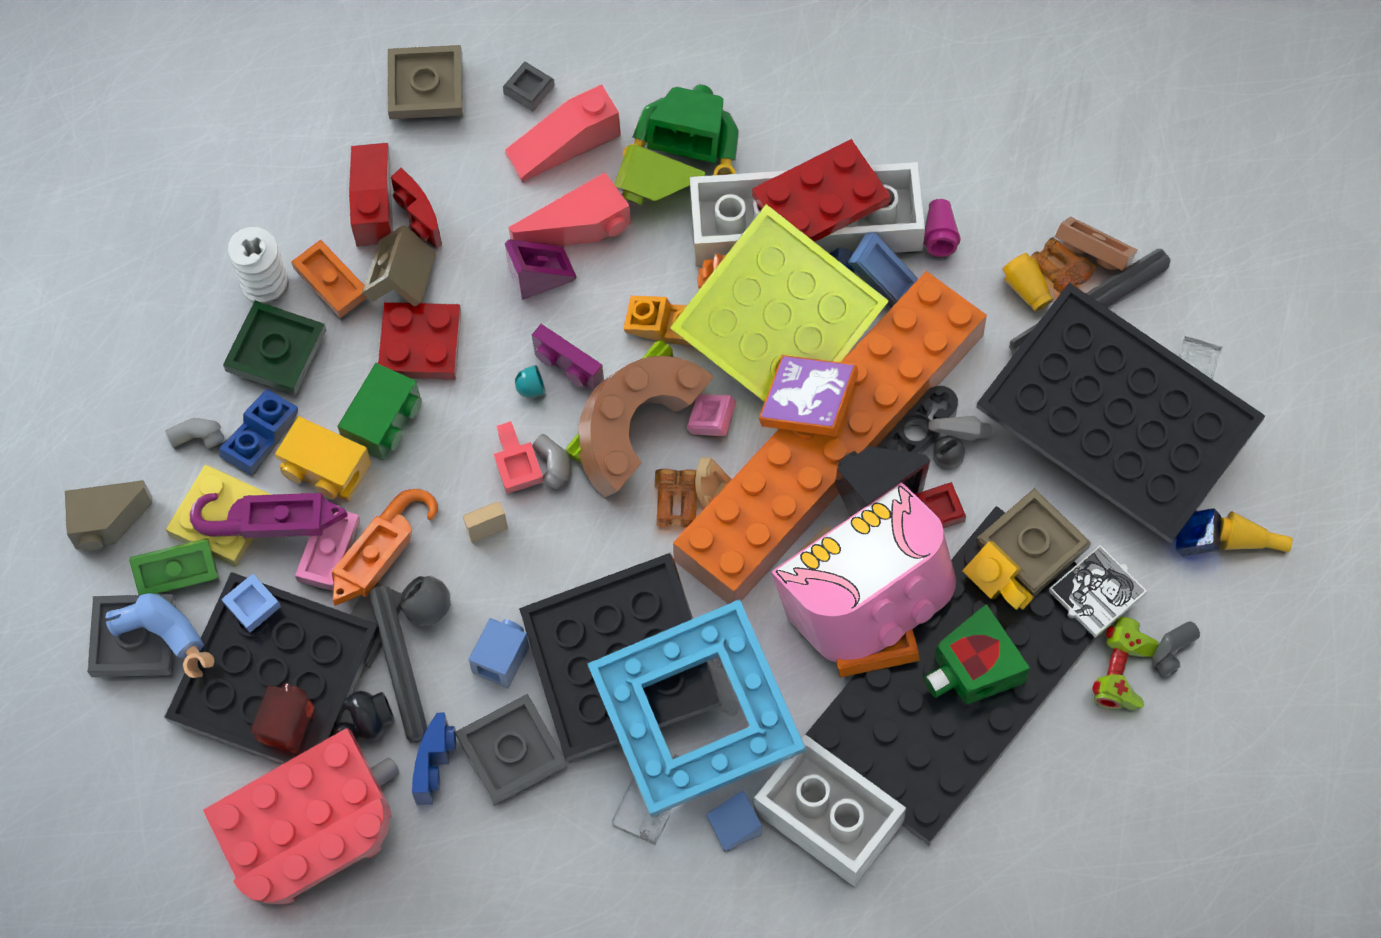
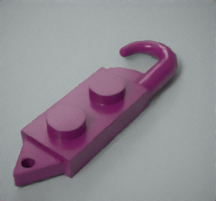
M210 493L198 498L192 505L190 523L197 532L210 537L243 536L244 538L322 536L324 529L346 518L348 514L345 509L324 499L322 493L246 495L232 505L228 512L227 520L207 521L202 517V509L209 502L218 499L217 493Z

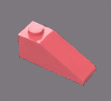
M601 84L567 100L506 148L505 154L523 182L621 136L619 112Z
M604 172L508 227L510 239L556 246L600 242L609 236L615 237L621 234L631 224L630 207Z

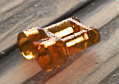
M1054 237L1046 242L1041 252L1036 251L1030 256L1031 259L1036 258L1042 274L1054 283L1053 288L1060 294L1069 282L1078 288L1081 284L1087 282L1096 270V266L1084 256L1079 258ZM1054 256L1065 266L1060 269L1047 258Z
M658 469L655 471L654 487L658 489L657 526L671 527L672 524H680L681 527L687 528L696 518L697 493L695 478L697 470ZM674 496H681V515H673Z

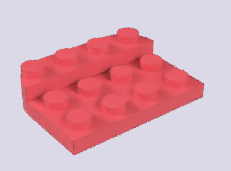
M348 728L203 809L236 879L233 882L236 887L252 900L273 905L292 903L297 900L296 896L362 858L367 857L370 859L382 849L381 844L389 828V818L392 817L390 806L352 731Z

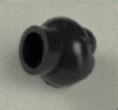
M361 690L349 695L342 707L350 712L354 724L349 722L339 723L334 727L331 736L348 728L352 731L357 743L360 738L369 742L380 738L385 726L395 722L391 707L383 691L372 695Z

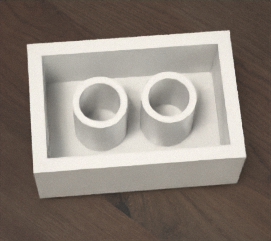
M804 735L801 739L806 752L782 762L754 797V811L786 837L851 885L855 886L903 824L906 807L810 737Z

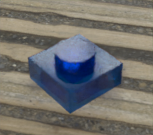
M1215 508L1196 511L1177 536L1176 551L1182 557L1220 550V513Z

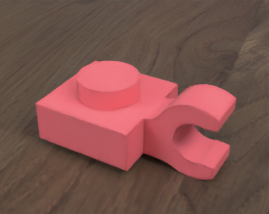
M511 421L496 426L503 451L495 453L494 459L506 494L543 483V475L531 442L519 445Z

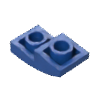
M266 389L243 413V424L219 448L220 458L252 476L281 440L298 413V407Z
M445 712L435 714L418 749L412 779V795L416 805H433V791L440 790L439 766L433 765L449 764V751L456 750L455 726H449Z

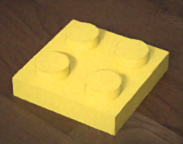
M205 464L165 530L169 536L184 543L209 538L213 556L237 567L254 538H244L243 536L210 537L202 535L190 523L191 507L203 495L217 493L218 499L209 502L202 509V517L207 521L227 520L228 512L232 505L238 499L243 498V496L272 494Z

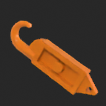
M422 489L402 491L394 497L379 517L376 516L331 571L332 581H334V606L359 595L368 596L370 590L375 587L410 543L412 529L410 523L401 514L409 504L419 501L427 504L429 507L427 518L428 520H433L438 513V503L432 494Z

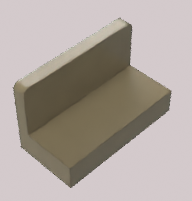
M407 226L399 227L379 240L362 293L374 302L390 291L395 290L410 304L417 306L422 302L436 256L435 250Z

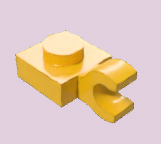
M989 541L962 570L990 599H995L1002 593L1006 601L1016 610L1019 607L1024 609L1034 598L1028 590L1014 579L1022 569L992 541Z

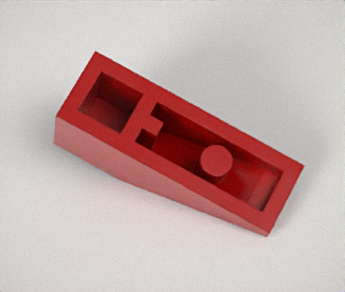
M388 143L351 146L349 180L350 225L357 247L378 245L380 239L393 232Z

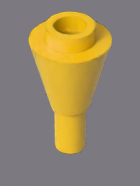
M1230 511L1226 518L1221 517L1216 530V540L1221 541L1222 550L1264 549L1266 547L1290 552L1293 543L1292 537L1268 532V529L1233 511Z

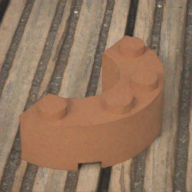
M654 356L626 365L607 377L594 389L583 407L578 424L577 434H580L581 448L579 456L587 477L604 498L618 492L642 463L633 451L629 438L630 420L637 407L646 403L664 405L677 413L693 403L714 378L713 375L697 364L681 358Z

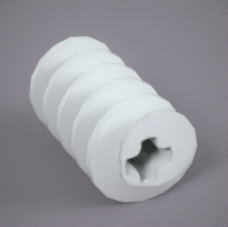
M247 227L236 232L228 243V253L244 296L251 302L256 300L262 303H270L277 300L287 287L288 275L274 236L260 227Z

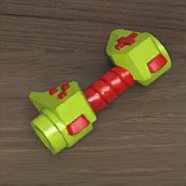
M1119 617L1113 626L1107 628L1106 643L1113 651L1107 675L1097 678L1092 688L1095 694V703L1109 709L1124 707L1129 710L1144 707L1143 699L1134 692L1123 674L1128 655L1153 657L1159 643L1154 638L1139 631L1140 623L1135 619Z

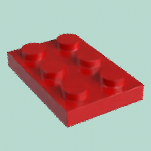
M852 139L752 188V197L761 210L767 204L814 242L889 205L891 199L890 194Z

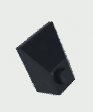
M869 446L859 454L856 451L849 453L838 463L835 486L850 516H853L901 482L914 494L922 492L931 460L926 454Z

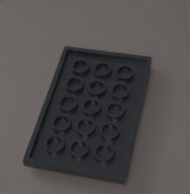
M1070 282L976 405V408L1170 544L1175 541L1265 418V415Z

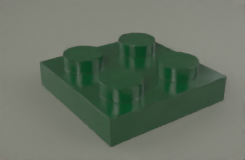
M255 300L223 363L224 369L231 374L296 395L327 331L324 323Z

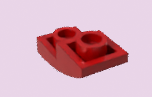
M400 168L391 176L394 190L393 198L400 207L407 211L410 223L408 228L424 242L427 240L438 249L442 245L432 205L415 180L405 170Z

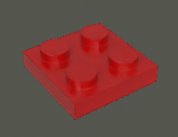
M384 302L378 364L409 378L456 380L461 323L460 304L420 303L417 306H413L410 303Z

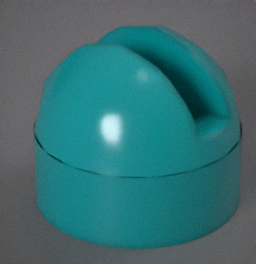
M537 365L527 367L518 372L515 378L516 391L521 396L535 398L546 394L544 382Z

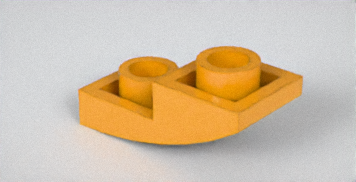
M630 296L623 328L625 333L655 341L662 340L665 343L691 346L670 329L687 305L670 304L667 297Z

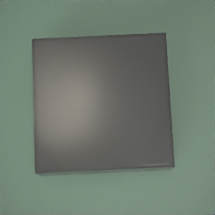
M524 61L503 86V93L529 110L534 111L553 89L555 83L552 77Z

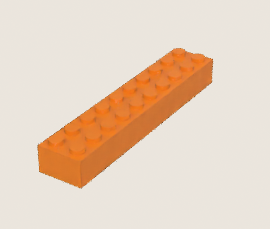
M925 271L842 360L843 363L856 364L859 373L837 436L778 429L673 542L674 561L727 604L739 599L742 601L839 495L835 486L838 463L853 451L859 454L869 446L877 447L930 388L938 386L984 336L987 315L932 274Z

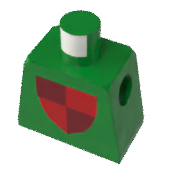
M985 605L937 645L935 659L940 667L925 675L924 681L935 698L954 688L965 704H970L1025 683L1030 667L988 605Z

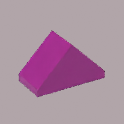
M508 239L504 243L509 271L522 300L565 285L577 278L563 246Z

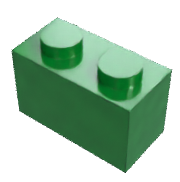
M375 363L337 425L340 435L367 447L369 455L384 461L389 450L394 451L398 447L403 435L402 429L408 418L413 419L420 409L422 398L420 397L417 381Z

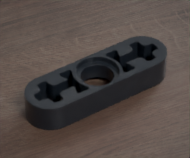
M945 386L930 388L877 447L898 450V445L900 444L903 448L901 451L923 454L941 434L928 429L929 421H931L928 416L932 413L933 403L939 404L943 400L947 402L946 410L943 408L938 409L933 415V419L955 417L958 407V398L955 392ZM910 425H919L925 429L927 435L920 441H912L906 437L904 431Z

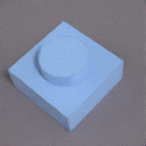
M254 574L250 575L221 599L249 633L281 607L276 598Z

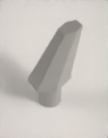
M975 416L933 419L929 421L928 427L932 431L969 441H974L977 438L988 439L992 434L991 425L981 422Z

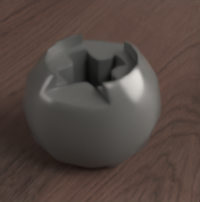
M419 576L412 580L403 590L400 597L401 609L409 621L419 626L434 625L446 615L451 606L450 591L443 581L433 576Z

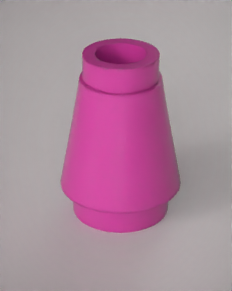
M935 199L929 204L923 244L931 255L937 257L949 256L957 250L961 237L951 203L946 199Z

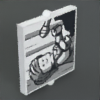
M1101 545L1049 588V592L1069 611V618H1076L1095 638L1145 596L1147 590L1127 572V565H1120Z

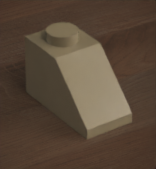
M144 480L66 490L67 535L75 549L96 551L102 549L104 545L116 544L152 504V495Z

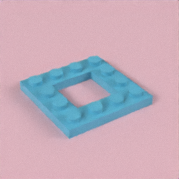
M740 599L588 663L590 672L651 817L806 752L800 734ZM719 656L749 727L672 759L643 688Z

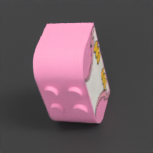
M902 482L771 571L789 622L823 657L837 663L836 659H859L879 653L886 647L894 645L906 632L919 624L927 622L937 611L943 608L952 598L956 588V577L941 521Z

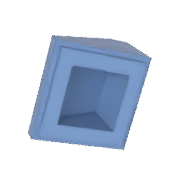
M744 791L734 795L706 814L724 852L762 834V825Z

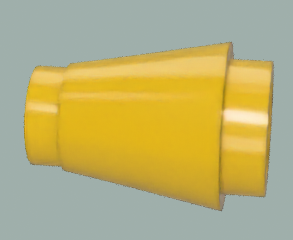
M1028 253L1017 256L1002 268L1006 275L1004 281L1032 307L1034 312L1045 308L1054 300L1036 258L1031 259Z

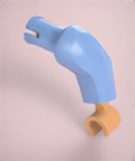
M148 593L140 595L135 604L111 610L106 614L107 619L115 618L114 620L106 621L108 630L113 636H119L141 627L161 636L177 657L185 658L183 668L189 677L203 676L202 671L198 668V660H200L204 668H210L214 665V657L210 653L199 652L204 644L189 619L158 594Z

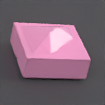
M699 394L695 399L687 429L692 435L726 436L736 401L731 395Z

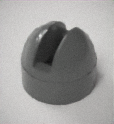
M947 435L941 437L936 442L933 450V460L938 467L945 470H953L958 468L964 460L965 448L957 437ZM949 446H954V447L951 448L948 452H946L943 456H942V454L940 453L941 451L945 450V449L948 448Z

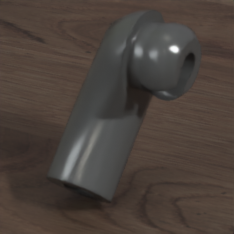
M1188 621L1163 636L1152 657L1154 669H1159L1162 676L1169 677L1176 673L1178 668H1180V661L1174 655L1179 649L1199 639L1200 631L1195 623Z

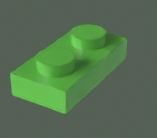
M209 538L132 556L129 559L138 595L158 594L215 580L219 576Z

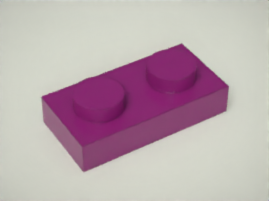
M540 324L532 333L535 356L546 366L552 367L555 365L564 371L565 376L574 385L581 388L586 386L594 391L604 380L603 365L543 324Z

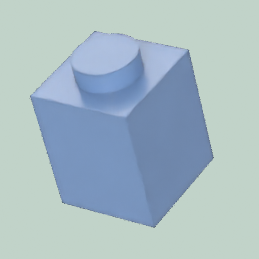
M490 618L468 659L472 673L509 689L529 649L527 633L524 632L523 627L511 620L503 619L502 622Z

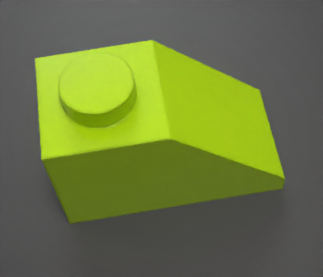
M628 145L614 185L618 190L623 191L622 196L625 200L642 205L644 200L657 201L689 186L690 177L704 176L705 172L641 146Z

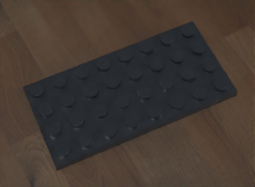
M997 506L951 559L956 577V588L950 601L927 622L913 628L920 661L855 674L805 734L906 807L902 826L928 846L937 838L1096 640L1076 618H1069V611L1049 592L1051 586L1077 565L1076 562H1073L1042 589L1024 609L1019 607L1017 610L1006 601L1002 593L995 599H990L962 571L981 550L976 544L977 537L1006 513ZM988 605L1029 665L1027 681L1019 686L970 704H965L954 688L935 698L927 688L924 676L940 667L935 659L937 645L980 608Z

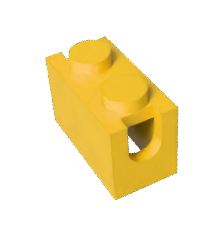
M300 416L297 417L275 453L276 458L282 461L279 467L281 473L287 479L295 483H301L303 480L315 486L316 491L322 493L323 496L329 499H335L337 496L347 502L351 499L372 464L367 447Z

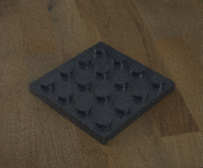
M670 553L519 608L562 752L567 761L620 743L588 663L693 619L674 558ZM707 661L643 688L659 728L722 706Z
M231 572L201 636L204 646L199 652L210 653L214 657V665L210 668H204L200 660H198L197 664L203 673L202 677L192 678L184 673L164 718L172 724L284 764L331 737L334 727L340 723L345 711L342 707L343 703L353 693L379 633L378 624L262 583L276 598L281 607L249 633L221 600L247 579V577Z

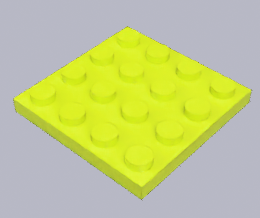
M766 204L674 321L670 329L765 403L782 355L842 362L889 301Z

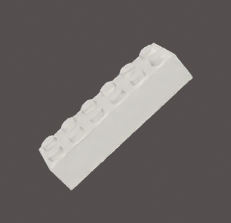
M918 162L870 165L890 194V204L815 242L833 257L852 256L864 235L875 232L894 253L923 251L925 224ZM786 171L690 177L696 266L703 265V261L707 259H714L715 254L727 255L761 211L752 197V188Z

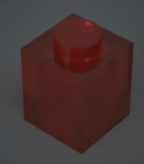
M283 684L282 688L268 685L251 729L258 742L297 754L314 710L308 697L305 696L306 692L289 684Z

